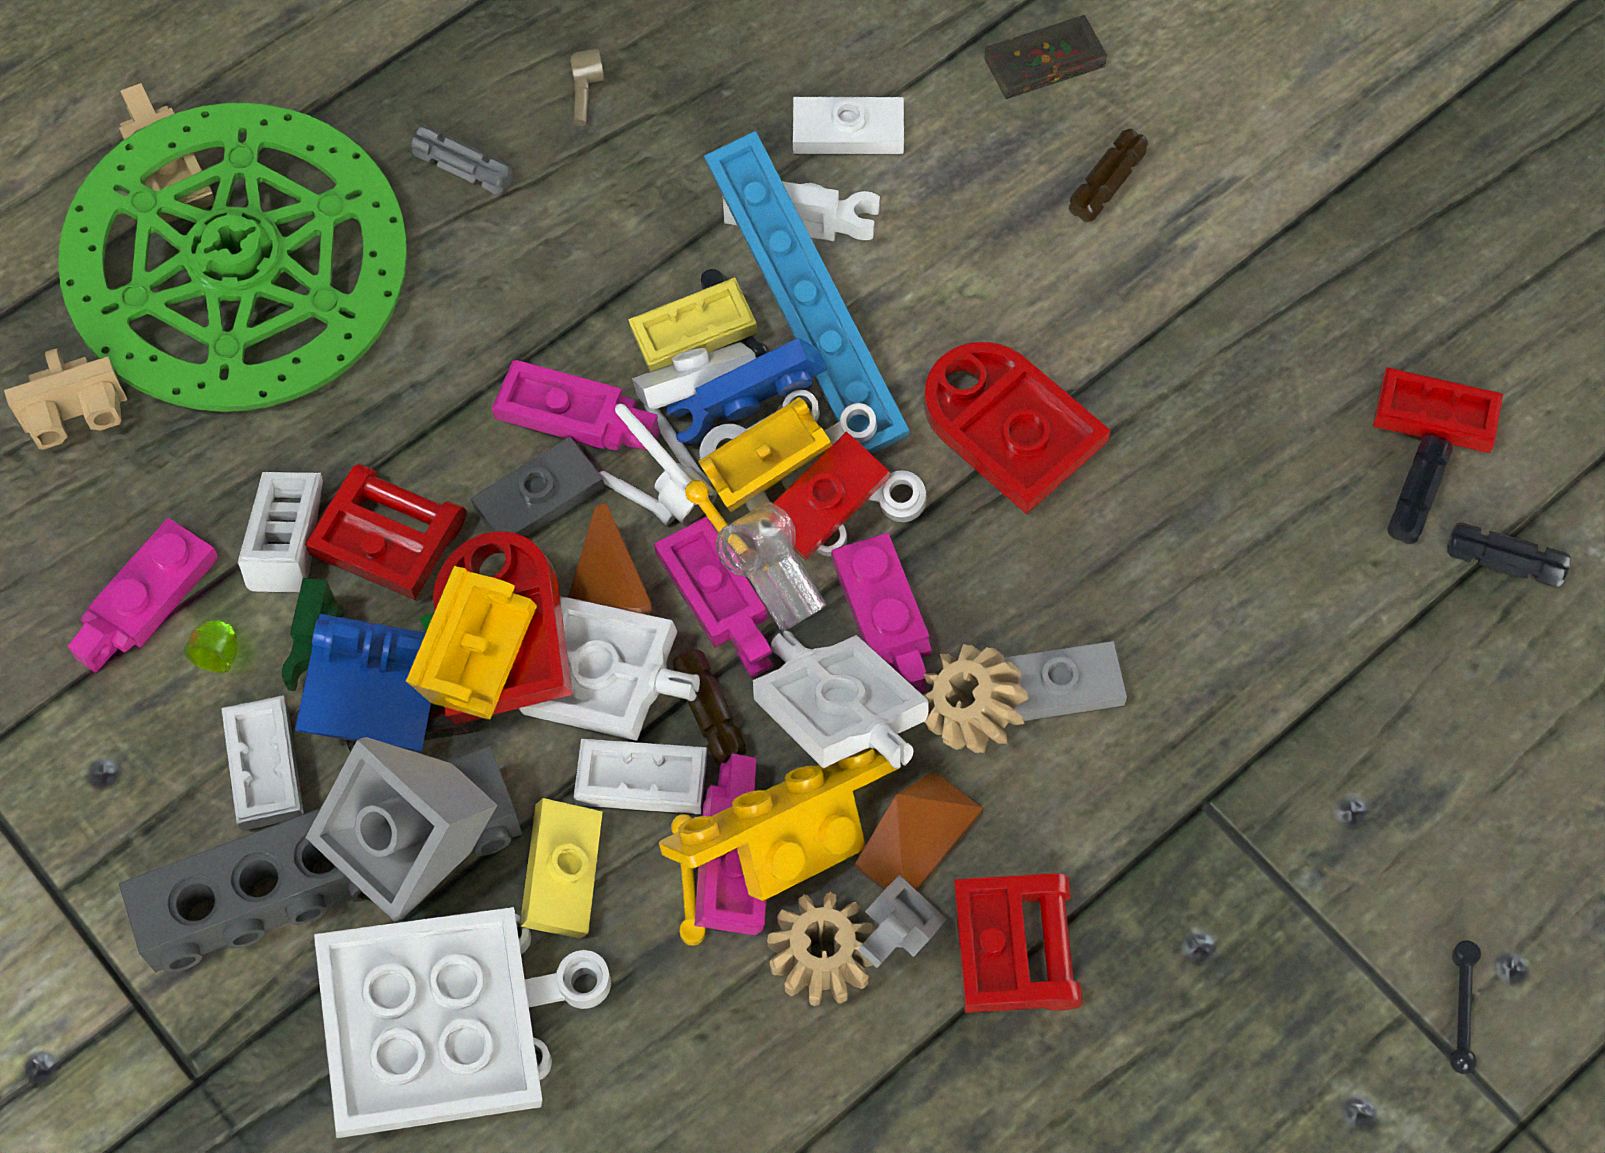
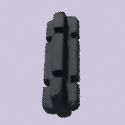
M1428 434L1422 438L1396 504V509L1387 528L1389 536L1393 539L1401 540L1406 544H1413L1419 540L1427 520V515L1431 510L1444 475L1446 464H1448L1453 450L1449 440L1438 438L1434 434Z
M1463 522L1456 523L1451 531L1447 545V553L1451 557L1471 562L1472 557L1480 559L1479 565L1523 578H1528L1529 573L1536 575L1535 581L1554 587L1561 586L1567 577L1571 556L1566 552L1546 547L1545 552L1538 551V544L1494 531H1489L1488 536L1480 534V527Z

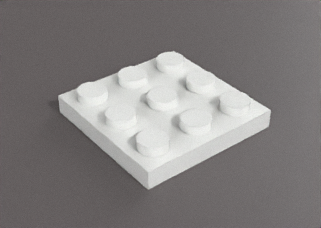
M514 907L314 934L336 1138L541 1107L542 1094Z

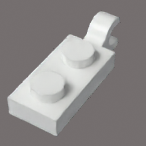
M782 181L811 238L834 241L836 232L859 240L873 239L874 220L862 219L857 215L861 213L879 214L880 196L877 194L863 191L854 193L846 200H839V190L826 189L814 183L795 184ZM723 198L724 223L737 225Z

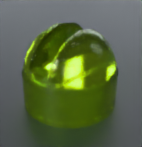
M209 620L198 625L191 633L184 648V654L191 663L203 670L213 673H225L230 670L237 656L239 643L231 625L221 620Z

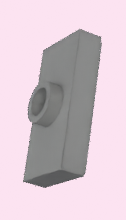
M1114 641L1004 658L1005 662H1012L1021 671L1022 678L1017 685L1023 687L1029 697V700L1014 707V710L1022 715L1023 721L1125 706L1127 695Z

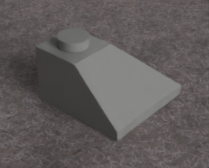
M364 737L356 741L305 838L396 922L403 919L471 853L495 811L497 804L452 763Z

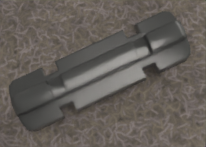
M426 125L419 127L416 134L412 136L410 145L413 155L428 163H433L437 160V167L473 184L482 181V188L497 195L504 194L509 185L512 184L514 178L512 173L513 167L507 162L496 157H491L487 160V153L451 136L442 139V132Z

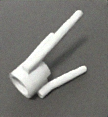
M618 404L615 407L616 414L665 471L657 479L654 486L660 493L658 500L606 471H601L599 474L602 476L604 484L653 512L666 526L671 524L675 518L684 526L694 523L705 513L698 504L687 500L685 488L693 480L704 482L708 488V498L713 504L717 497V491L713 488V484L700 470L684 444L678 442L676 432L659 408L652 410L644 404L647 412L657 414L660 433L680 463H676L624 404Z

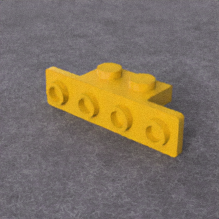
M869 747L825 768L817 765L794 769L786 774L784 782L765 791L757 790L744 793L732 801L733 806L713 816H700L683 822L678 827L679 832L659 841L661 853L663 856L689 868H696L737 848L748 894L764 901L863 851L866 844L853 791L899 768H894L876 748Z

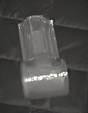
M764 504L723 527L718 533L716 548L721 562L729 571L738 576H748L781 632H784L816 613L827 604L792 549L796 541V530L792 519L777 505Z

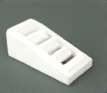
M262 472L238 559L245 585L249 590L255 592H300L302 579L308 578L310 573L312 556L309 555L305 543L317 526L323 484L321 473ZM274 498H301L300 503L274 502ZM271 520H296V521H295V522H275V521H271ZM268 542H290V544H267V543H268Z

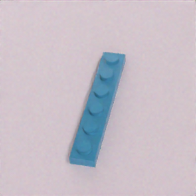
M754 131L704 155L706 165L795 339L800 338L820 350L827 371L814 376L837 423L840 422L841 414L845 408L855 403H861L873 410L877 421V430L870 440L860 443L870 454H874L909 437V429L757 132ZM857 414L850 418L847 426L854 432H862L868 428L870 420L864 415Z

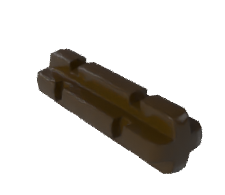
M1126 129L1120 133L1113 142L1115 148L1111 147L1106 151L1085 178L1087 183L1081 184L1070 197L1071 204L1069 205V210L1073 216L1080 217L1084 222L1096 219L1104 208L1102 203L1110 201L1131 174L1132 170L1130 167L1137 166L1145 156L1148 140L1144 135L1138 134L1133 129Z
M693 649L678 655L673 660L674 671L699 676L698 692L695 691L697 696L694 701L687 700L703 737L707 738V746L714 762L720 766L730 759L731 754L745 756L746 744L738 727L734 726L732 721L734 718L715 677L710 673L711 668L704 652L699 649Z

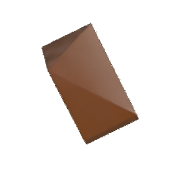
M607 503L596 506L568 598L653 616L650 599Z
M932 771L896 794L857 859L855 868L883 890L900 875L918 891L983 813V807Z

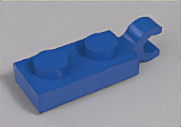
M797 338L695 388L696 395L668 404L666 410L669 415L676 418L684 416L689 412L692 413L693 422L691 427L686 431L680 432L676 437L678 442L686 445H696L701 443L707 433L711 431L712 423L717 417L729 421L749 417L760 409V402L777 394L787 396L795 390L808 388L812 384L811 378L827 371L820 350Z

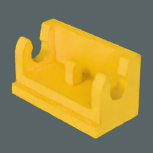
M798 397L698 462L731 513L824 454L831 447V441L822 427L813 418L805 401Z
M454 566L406 682L430 703L490 720L537 605L529 598L514 594L515 586L510 583Z

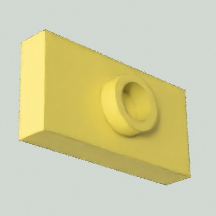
M735 277L628 319L631 331L650 372L673 365V357L682 352L705 348L707 353L758 333L757 323Z
M542 798L535 804L520 927L578 939L588 934L603 811Z

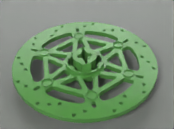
M222 103L185 110L157 120L129 136L104 156L80 186L69 207L60 238L58 270L65 305L77 332L97 359L109 357L118 378L143 393L177 406L220 412L248 411L289 402L314 392L343 374L367 353L390 321L400 299L407 265V239L403 216L387 178L372 158L345 134L325 122L291 109L267 104ZM246 133V140L241 143L240 135ZM208 148H225L224 160L166 188L154 191L142 184L151 174L180 157ZM263 148H271L292 154L320 169L334 181L336 186L322 194H316L260 164L259 153ZM244 178L248 206L228 207L236 179ZM220 182L213 208L210 211L177 201L208 185ZM264 182L298 200L299 203L263 212L259 184ZM123 190L124 192L128 193V195L124 196L116 191ZM356 195H360L359 197H357V198H355V199L348 200V199H350V198H352V197H354V196H356ZM162 213H167L195 224L187 235H181L159 216ZM126 214L137 220L132 281L118 289L110 290L107 287L105 276L107 239L116 216ZM309 216L315 217L288 237H283L277 228L280 224ZM354 218L359 221L362 230L363 259L354 291L350 294H344L331 287L334 231L337 224ZM156 232L180 252L151 272H147L150 235ZM321 236L319 273L312 275L289 255L314 237ZM181 270H185L191 279L190 283L159 292H152L153 289ZM282 272H287L308 289L310 293L302 295L273 284ZM206 296L209 325L202 327L169 309L167 306L196 297ZM258 297H264L293 307L253 328H248ZM224 300L241 301L233 330L230 332L223 331L220 302ZM115 308H118L117 310H115V311H113V312H111V313H109V314H105L106 312H108V311H110V310H113V309H115ZM346 312L354 316V318L349 319L340 313ZM150 314L208 346V360L204 364H196L168 355L143 340L130 328L129 324L137 318ZM310 317H315L328 325L312 341L287 355L260 364L246 365L244 363L246 348ZM223 369H229L228 378L221 380Z

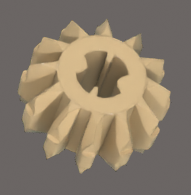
M963 644L958 661L950 654H940L943 670L939 675L936 673L924 674L926 682L933 687L931 692L923 695L928 700V712H930L926 721H924L928 729L936 735H942L943 742L955 750H961L966 745L967 748L975 753H985L989 737L998 744H1008L1007 735L1004 730L1005 726L1008 723L1013 725L1024 724L1022 715L1016 712L1014 707L1029 700L1027 691L1020 685H1017L1022 678L1019 668L1012 662H1005L1004 655L994 648L986 647L980 652L973 645Z
M831 891L825 895L824 907L815 908L812 899L808 895L803 894L799 898L801 916L782 909L777 918L778 924L783 931L769 933L767 939L768 948L778 953L770 960L771 973L779 976L788 975L784 986L785 992L790 996L799 993L805 986H808L809 1003L814 1007L820 1005L822 1001V990L831 989L833 998L837 1003L842 1004L847 1001L845 982L857 988H865L868 984L869 976L863 967L873 965L858 951V948L876 930L874 924L868 922L857 923L861 908L856 902L847 905L840 912L837 911L836 895ZM824 940L834 943L833 956L827 957L826 951H822V958L811 955V944L818 941L821 948L823 947Z

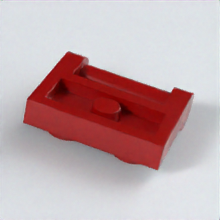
M356 464L345 478L305 543V546L310 556L415 600L448 543L454 540L460 533L466 518V509L450 501H446L443 504L432 501L378 478L377 471L372 468ZM369 499L428 524L429 527L425 533H422L363 508L360 504Z
M1050 873L954 880L953 889L965 1013L1038 1008L1063 1011L1075 1009L1083 1005L1081 983L1074 981L1065 905V901L1071 898L1069 877L1067 875ZM1033 901L1040 904L1048 979L1045 982H1030L1022 902Z

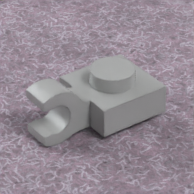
M898 875L865 911L875 921L877 929L858 948V951L876 968L880 966L896 947L904 948L914 957L947 918L906 880Z

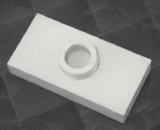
M793 97V154H903V97Z
M741 342L707 353L705 348H697L674 356L672 359L673 365L632 378L637 397L649 409L654 410L696 395L695 388L756 359L755 353Z
M284 695L222 708L236 822L241 831L285 822L304 815L289 707Z
M581 739L574 790L575 805L701 814L707 748Z

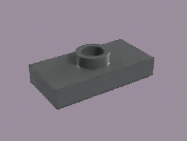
M568 437L471 497L473 508L491 532L507 531L528 537L603 490L605 486L599 472L574 440Z

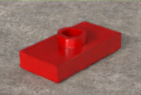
M1386 367L1381 380L1372 426L1421 438L1428 434H1434L1438 438L1449 440L1452 445L1490 453L1495 444L1503 393Z
M846 431L761 515L762 519L806 561L890 478V471Z

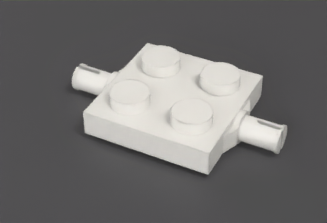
M560 596L573 695L519 709L523 715L637 741L649 707L660 693L694 701L697 696L695 691L698 692L700 679L696 674L691 675L667 669L666 661L677 634V629L672 620Z
M783 631V636L779 633L774 637L771 642V650L786 663L780 669L753 680L754 700L822 768L869 747L876 748L894 768H900V762L906 765L911 760L914 752L913 747L906 743L898 733L926 721L928 717V700L863 640L855 635L835 645L812 650L805 648L789 631Z

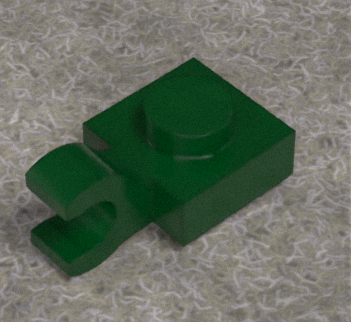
M302 579L290 635L293 639L292 650L282 667V679L289 691H296L299 676L308 670L313 647L312 639L319 615L344 617L342 604H337L327 580Z

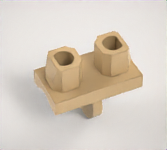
M58 348L45 352L49 369L30 374V382L4 390L8 405L24 432L30 433L37 447L42 450L62 444L68 438L63 421L83 414L91 430L101 431L119 425L122 421L120 402L128 400L124 386L118 379L108 356L89 363L86 357L65 363Z

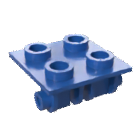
M320 614L315 624L312 639L313 647L295 731L355 742L358 739L368 737L413 752L422 753L431 703L409 685L406 679L426 633Z

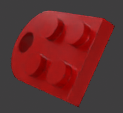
M973 342L953 348L936 361L926 380L924 410L932 430L944 443L1026 515L1109 440L1111 431L1023 355L1001 344ZM956 371H966L974 375L978 383L969 389H957L951 386L946 378Z
M507 531L484 533L459 546L441 567L433 592L435 613L454 566L480 574L481 565L486 558L493 554L502 553L505 554L504 566L496 575L491 577L514 585V594L529 598L537 605L492 715L573 695L559 586L555 569L545 554L531 540L522 535ZM445 707V716L455 725L482 718Z

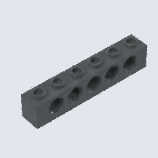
M491 746L447 761L458 768L497 804L495 811L470 854L475 853L480 856L493 854L507 847L512 838L522 835L515 810ZM320 809L120 882L119 887L138 952L155 973L161 970L177 972L188 969L199 963L203 954L225 946L228 948L249 946L262 939L265 931L288 922L293 925L310 923L322 917L327 912L328 907L350 899L357 902L370 900L337 867L324 874L312 873L314 864L324 855L305 837ZM267 877L278 878L276 887L268 895L263 897L250 896L252 888L261 879ZM205 900L215 901V906L207 917L198 921L188 920L189 914L195 905Z

